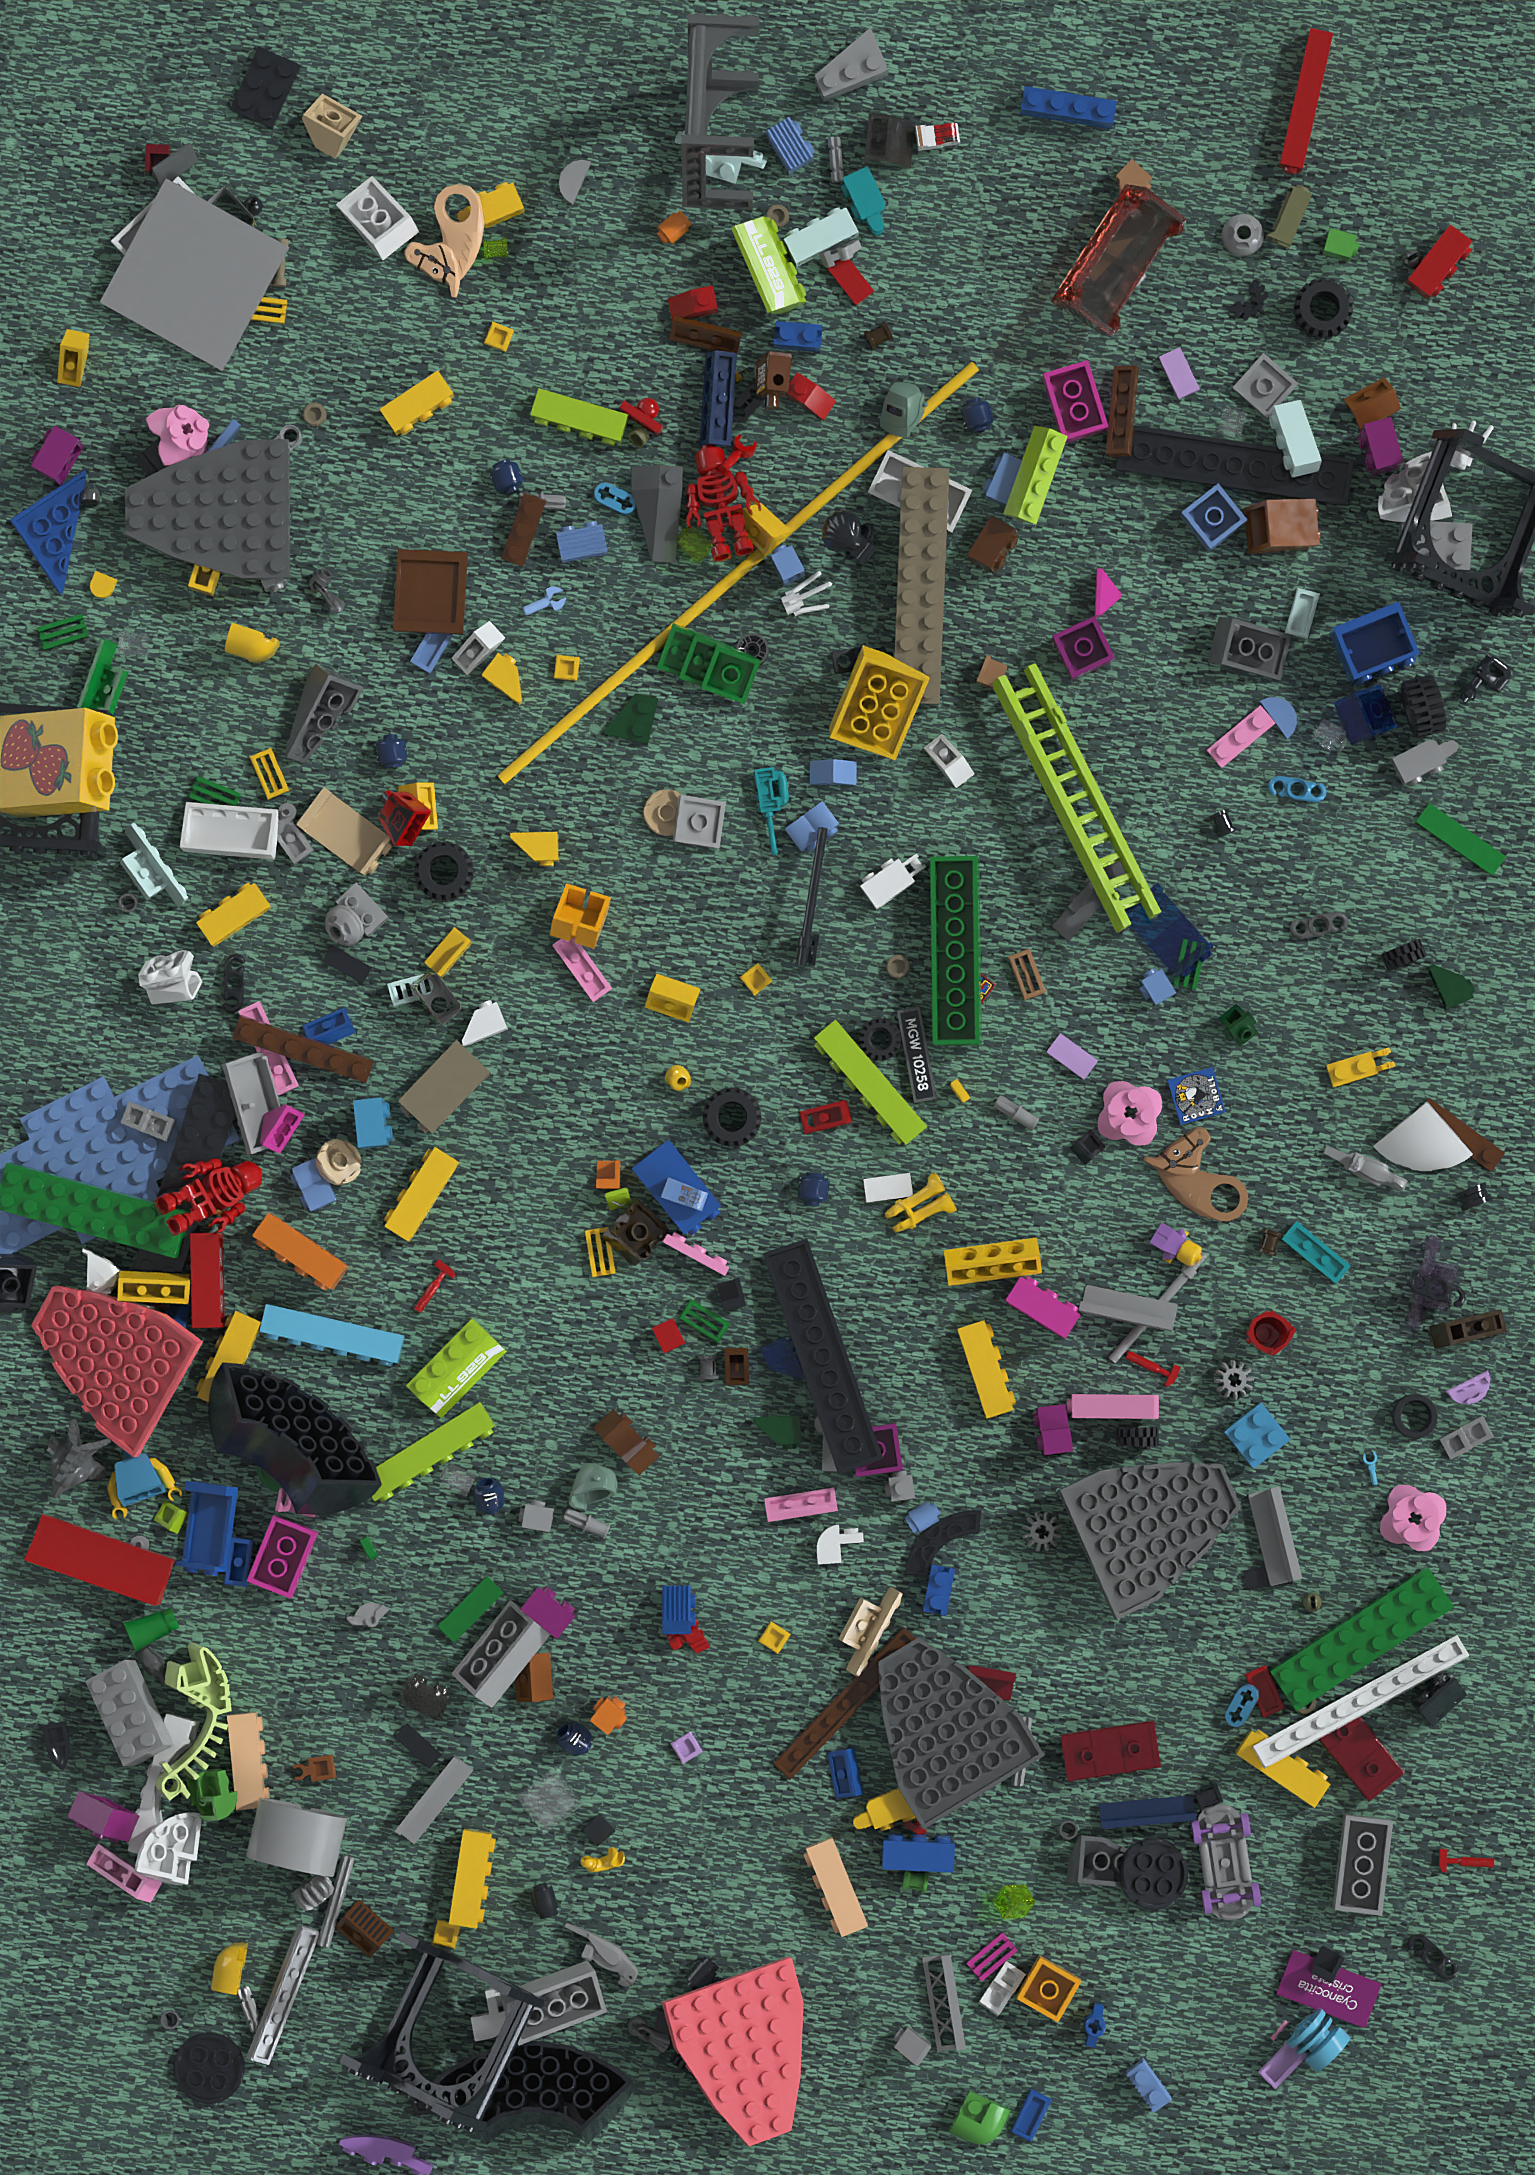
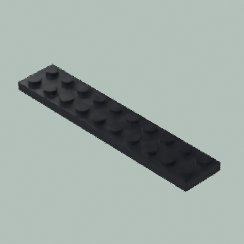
M1134 425L1131 456L1117 457L1115 471L1211 486L1219 483L1224 488L1295 499H1316V502L1347 506L1354 459L1320 454L1322 461L1318 472L1291 477L1289 469L1286 470L1283 463V450L1278 447Z
M199 1073L157 1197L165 1193L179 1192L180 1188L198 1178L202 1184L205 1175L199 1176L196 1174L188 1180H182L183 1176L190 1173V1171L185 1169L178 1170L183 1165H193L199 1161L205 1163L214 1158L220 1160L236 1114L227 1082ZM182 1201L176 1207L189 1211L192 1205L190 1202L185 1203ZM197 1221L187 1227L180 1257L172 1258L139 1249L132 1271L181 1274L190 1249V1233H195L198 1225ZM143 1302L167 1311L171 1303Z
M808 1239L763 1253L838 1475L882 1461L883 1457Z

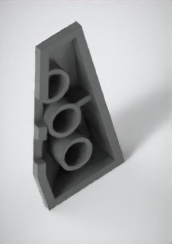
M653 465L631 467V494L635 500L638 511L637 515L642 524L651 562L675 563L683 466Z
M315 664L303 688L285 756L305 763L323 743L322 735L330 728L335 730L339 725L336 722L337 718L344 711L348 714L351 712L364 687L332 669Z
M1080 1835L1068 1859L1067 1882L1121 1887L1119 1877L1120 1866L1119 1868L1117 1867V1861H1122L1128 1849L1104 1837Z

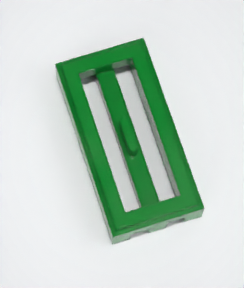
M83 614L37 627L44 650L89 637ZM80 621L78 625L44 634V631ZM80 629L83 631L81 634L47 644L48 639Z
M197 776L196 783L189 795V798L200 803L216 804L197 796L196 793L199 791L231 806H237L241 797V793L200 776ZM203 783L233 795L235 798L231 800L199 786Z
M1183 939L1173 985L1193 990L1197 989L1206 948L1205 943ZM1189 945L1191 950L1184 982H1179L1186 947ZM1196 947H1198L1200 952L1193 984H1189Z
M692 1299L689 1300L678 1318L716 1343H719L730 1325L729 1322ZM691 1306H695L723 1324V1328L717 1327L690 1310ZM686 1314H690L719 1333L717 1337L685 1317Z

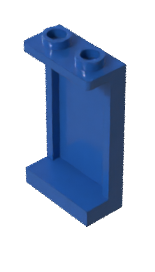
M669 1139L632 1168L684 1235L687 1233L691 1236L702 1228L701 1222L706 1218L711 1221L721 1213L718 1210L721 1207L720 1203ZM668 1177L709 1193L703 1210L699 1211L661 1198Z
M186 1481L185 1490L191 1491L183 1558L182 1561H176V1566H183V1571L197 1573V1569L204 1570L203 1574L218 1576V1572H227L238 1487Z

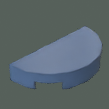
M235 419L232 420L207 452L229 445L238 434L241 424Z
M1268 697L1261 700V705L1287 740L1294 733L1297 725V715L1293 706L1279 697Z

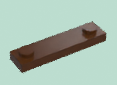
M1137 365L1114 366L1106 446L1108 457L1131 456L1139 373Z
M1428 1098L1426 1102L1443 1118L1472 1152L1473 1155L1470 1157L1492 1172L1505 1152L1435 1101Z

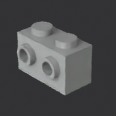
M357 883L335 901L338 905L349 907L359 916L364 929L363 935L366 934L368 937L389 919Z

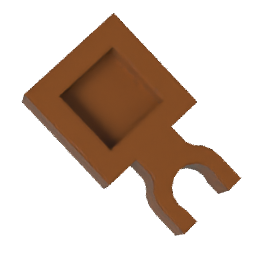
M333 1754L308 1758L309 1766L305 1764L293 1765V1769L301 1768L303 1770L302 1776L295 1777V1781L306 1779L309 1775L311 1776V1782L337 1778Z

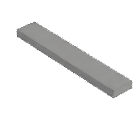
M298 1924L246 2058L263 2064H270L318 1941L320 1931Z

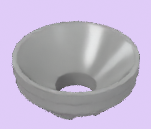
M1239 214L1233 216L1225 223L1222 229V242L1225 248L1236 256L1244 257L1254 254L1259 250L1264 240L1262 225L1251 215ZM1242 226L1249 228L1251 232L1248 239H1240L1237 235L1238 228Z
M343 905L334 906L325 916L326 931L333 942L344 946H352L362 939L364 933L362 922L359 916L349 907ZM333 926L339 929L341 936L336 933Z

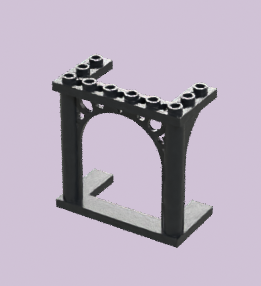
M1468 429L1434 430L1431 439L1436 441L1395 550L1394 552H1387L1384 561L1391 564L1390 568L1402 573L1406 571L1411 573L1410 577L1417 581L1423 582L1426 580L1430 582V587L1441 591L1446 589L1450 591L1449 595L1454 598L1469 600V604L1473 607L1489 609L1488 613L1501 618L1503 615L1512 618V616L1523 618V615H1533L1535 606L1524 601L1521 592V581L1527 558L1535 540V472L1483 448L1482 445L1485 438ZM1455 450L1531 486L1506 552L1492 567L1477 573L1461 572L1446 564L1435 550L1430 534L1432 510ZM1421 535H1423L1425 542L1417 544L1418 541H1421ZM1423 548L1428 549L1429 557L1419 553L1418 551ZM1496 570L1500 571L1498 576L1494 575ZM1451 572H1454V578L1451 577ZM1484 576L1490 579L1492 585L1488 593L1484 591L1481 584ZM1471 578L1475 580V586L1474 584H1469Z
M0 703V715L78 709ZM91 709L114 717L108 710ZM100 811L79 813L77 819H80V824L72 819L73 814H65L56 822L42 827L19 826L0 815V833L3 827L11 828L9 835L8 832L0 835V847H9L11 852H24V848L33 849V853L47 854V850H57L56 854L71 855V851H74L90 861H100V857H106V847L100 843L99 838ZM63 823L73 825L76 831L74 837L68 838L62 833L61 826ZM28 830L33 832L31 837L26 835ZM50 830H56L57 835L60 839H57V837L54 835H51V837H49L48 832Z
M401 1931L397 1939L398 1941L424 1952L389 2027L379 2041L360 2055L349 2056L343 2054L339 2063L347 2066L346 2071L355 2076H361L379 2084H382L384 2081L389 2084L388 2089L398 2094L401 2091L407 2093L405 2098L415 2103H419V2101L424 2102V2108L438 2114L437 2119L448 2125L452 2124L460 2129L464 2128L470 2132H474L475 2129L484 2132L488 2123L483 2121L482 2118L534 2007L541 2009L545 2000L434 1943ZM445 1961L489 1983L490 1988L515 1999L484 2065L467 2081L452 2086L437 2085L424 2077L418 2069L412 2053L414 2026ZM404 2047L406 2050L405 2054L399 2055V2053H402V2048ZM407 2060L408 2068L402 2073H397V2064ZM411 2073H413V2074L415 2075V2079H414V2080L411 2079V2078H407V2077H408ZM476 2084L475 2088L471 2091V2085ZM431 2085V2089L428 2091L427 2087ZM460 2090H463L466 2094V2102L460 2106L457 2102V2094ZM446 2092L451 2093L450 2099L444 2097Z

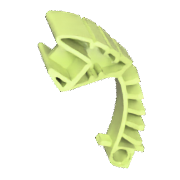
M193 1642L189 1643L187 1647L191 1662L182 1665L172 1661L167 1662L165 1684L188 1696V1702L191 1704H195L198 1708L205 1707L207 1716L200 1734L185 1754L171 1766L165 1761L159 1763L164 1771L157 1777L156 1787L163 1798L169 1801L180 1792L184 1798L188 1799L190 1793L176 1773L181 1770L184 1775L196 1780L200 1776L187 1765L192 1761L201 1769L206 1770L209 1765L196 1755L202 1751L215 1758L217 1753L204 1745L208 1739L219 1744L222 1743L223 1739L213 1735L212 1731L214 1726L227 1730L228 1724L216 1721V1718L219 1714L231 1711V1701L228 1698L230 1695L229 1684H227L228 1679L224 1670L221 1669L222 1666L206 1647ZM168 1779H172L173 1786L171 1789L165 1790V1782Z

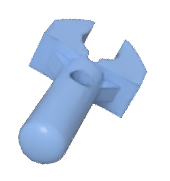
M553 586L547 588L545 598L523 607L524 614L529 615L545 607L554 608V611L560 610L564 606L566 598L557 602L550 601V599H552L554 594L560 593L563 590Z

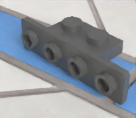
M1121 862L1103 868L1109 880L1126 873ZM1089 877L1083 882L1086 887L1081 893L1077 890L1067 900L1070 905L1052 925L1067 941H1070L1102 905Z

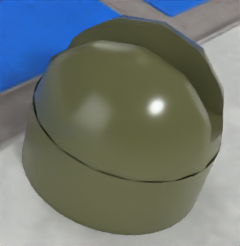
M643 427L635 428L629 434L631 443L636 447H643L649 440V431L644 430Z
M1315 1593L1305 1595L1303 1606L1307 1611L1315 1612L1320 1609L1322 1600L1319 1595ZM1310 1597L1315 1598V1608H1311Z

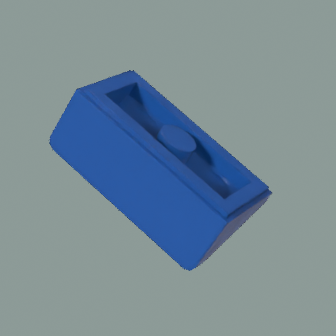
M345 1007L302 1025L306 1037L326 1044L334 1043L356 1033Z
M237 1537L231 1538L228 1569L225 1572L223 1584L247 1587L254 1540Z
M855 1747L827 1752L836 1799L863 1794Z

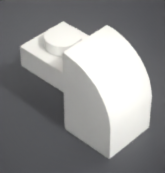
M839 1524L824 1530L817 1542L818 1564L841 1563L840 1544L864 1542L863 1532H858V1528L844 1529L843 1534H839Z
M492 1988L485 1990L489 2013L471 2016L475 2041L496 2037L506 2019L504 2010L499 2009L500 2006H503L499 1995L500 1992H496Z

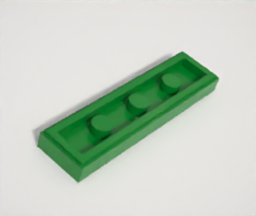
M1428 803L1415 822L1491 876L1494 875L1506 858L1505 855L1430 803Z

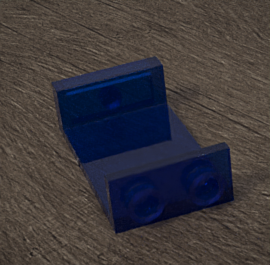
M1157 882L1150 890L1161 913L1149 919L1141 903L1126 909L1125 912L1131 922L1130 926L1174 976L1186 978L1195 970L1193 965L1198 960L1203 963L1213 954L1210 950L1214 945L1211 942H1207L1163 892L1164 889ZM1183 939H1186L1188 942L1185 956L1179 962ZM1192 941L1197 942L1196 950L1190 953Z

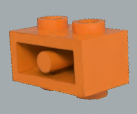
M608 1696L606 1699L601 1697L592 1710L595 1713L589 1721L609 1735L614 1727L619 1730L626 1721L627 1717L624 1715L627 1711L624 1708L626 1704L617 1696L613 1698Z

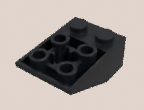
M1439 1673L1430 1681L1432 1686L1427 1691L1420 1690L1413 1697L1415 1702L1411 1704L1432 1727L1467 1696V1693L1457 1679L1447 1673L1444 1675Z

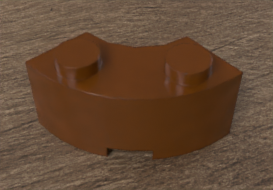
M612 1409L593 1429L640 1476L659 1457L653 1450L656 1445L647 1436L642 1438L630 1426L633 1421L624 1412L619 1415Z

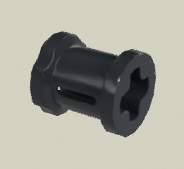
M1229 808L1209 816L1210 820H1213L1215 823L1218 838L1237 831V827L1233 826L1229 817Z
M1213 1783L1211 1787L1201 1791L1194 1790L1201 1810L1205 1809L1207 1805L1223 1802L1217 1783Z

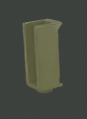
M1301 185L1290 186L1272 231L1265 237L1266 240L1287 249L1290 248L1312 196L1308 192V188Z

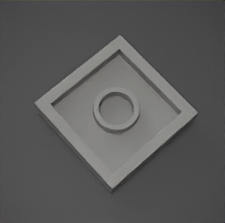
M1263 353L1232 389L1262 416L1268 419L1272 414L1273 407L1280 405L1296 388L1298 383Z
M679 795L672 842L719 849L726 802Z

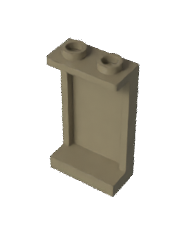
M456 1040L398 1100L401 1104L399 1109L408 1118L413 1115L418 1120L416 1125L425 1134L428 1131L434 1134L437 1128L483 1080L487 1079L491 1072Z

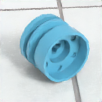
M1321 2008L1304 2018L1294 2029L1293 2034L1287 2041L1291 2048L1299 2044L1295 2051L1298 2055L1306 2050L1310 2051L1305 2058V2062L1316 2073L1325 2068L1343 2050L1351 2038L1340 2026L1329 2031L1328 2028L1333 2020L1329 2016L1322 2021L1326 2013Z

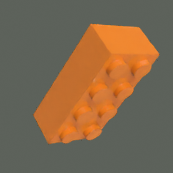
M267 1213L252 1235L257 1239L255 1244L267 1251L271 1248L276 1252L274 1257L285 1264L293 1263L296 1265L294 1268L296 1272L304 1277L312 1276L315 1278L313 1283L326 1291L328 1288L334 1290L350 1267L272 1213Z

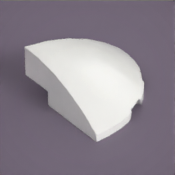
M1432 452L1408 461L1405 464L1404 470L1399 474L1393 473L1384 484L1385 491L1378 499L1380 519L1397 522L1406 521ZM1443 484L1433 507L1430 521L1452 517L1450 503Z
M1425 1102L1373 1146L1380 1154L1393 1163L1419 1171L1450 1168L1473 1155L1428 1102Z
M181 1813L159 1823L142 1844L137 1856L134 1872L168 1884L187 1885L190 1863L197 1860L202 1821L200 1819L201 1814Z

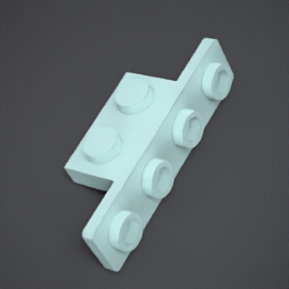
M685 131L678 132L675 143H682V135H685ZM753 151V157L706 155V175L736 184L742 163L763 169L768 157L763 156L759 151Z
M133 822L125 830V834L137 850L124 857L120 864L146 900L165 889L177 907L182 906L188 899L185 888L175 880L172 870L160 859L157 849L150 845L144 831Z

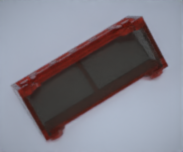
M1125 184L1050 302L1099 334L1112 337L1121 326V318L1118 316L1121 309L1166 239L1178 236L1182 232L1183 224L1187 219L1147 187Z

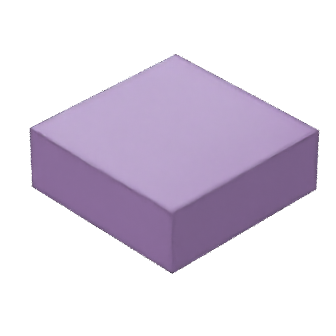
M691 1731L670 1743L682 1764L703 1752Z

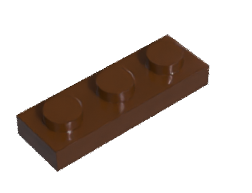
M674 315L669 340L713 351L738 354L742 332Z
M526 492L523 494L501 559L522 567L524 566L547 500Z

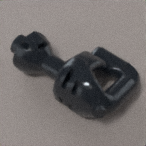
M1486 655L1472 671L1475 678L1470 684L1464 685L1459 690L1461 692L1459 699L1465 703L1468 700L1474 701L1477 696V689L1482 682L1491 687L1495 692L1500 693L1511 678L1510 668L1496 656ZM1490 665L1500 671L1502 675L1496 676L1489 670Z

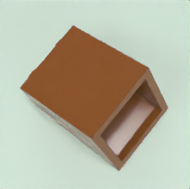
M1316 499L1265 500L1244 508V516L1247 519L1245 527L1248 554L1310 549L1320 545L1321 534L1318 529Z

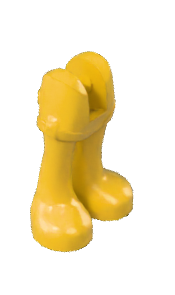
M936 1172L928 1177V1183L923 1189L904 1200H897L895 1205L884 1213L887 1219L898 1215L901 1211L907 1217V1219L900 1221L892 1227L895 1233L906 1229H913L917 1223L935 1213L944 1211L950 1214L957 1211L947 1192L919 1210L912 1211L911 1208L945 1191V1187Z

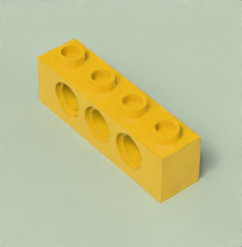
M1037 1238L944 1250L948 1286L1042 1273Z

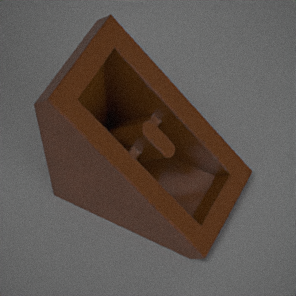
M724 1348L726 1385L749 1384L748 1348Z

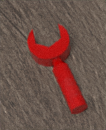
M742 434L736 436L732 445L733 452L719 466L720 472L726 473L740 457H752L757 447L756 441L752 446H744L740 442Z

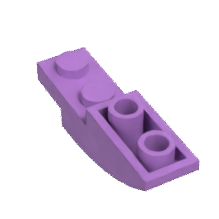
M370 2134L342 2137L339 2145L343 2146V2151L351 2155L358 2153L364 2156V2161L372 2165H377V2163L382 2165L387 2156L392 2164L400 2167L404 2164L410 2167V2171L416 2175H429L434 2164L413 2155L416 2145L393 2137Z

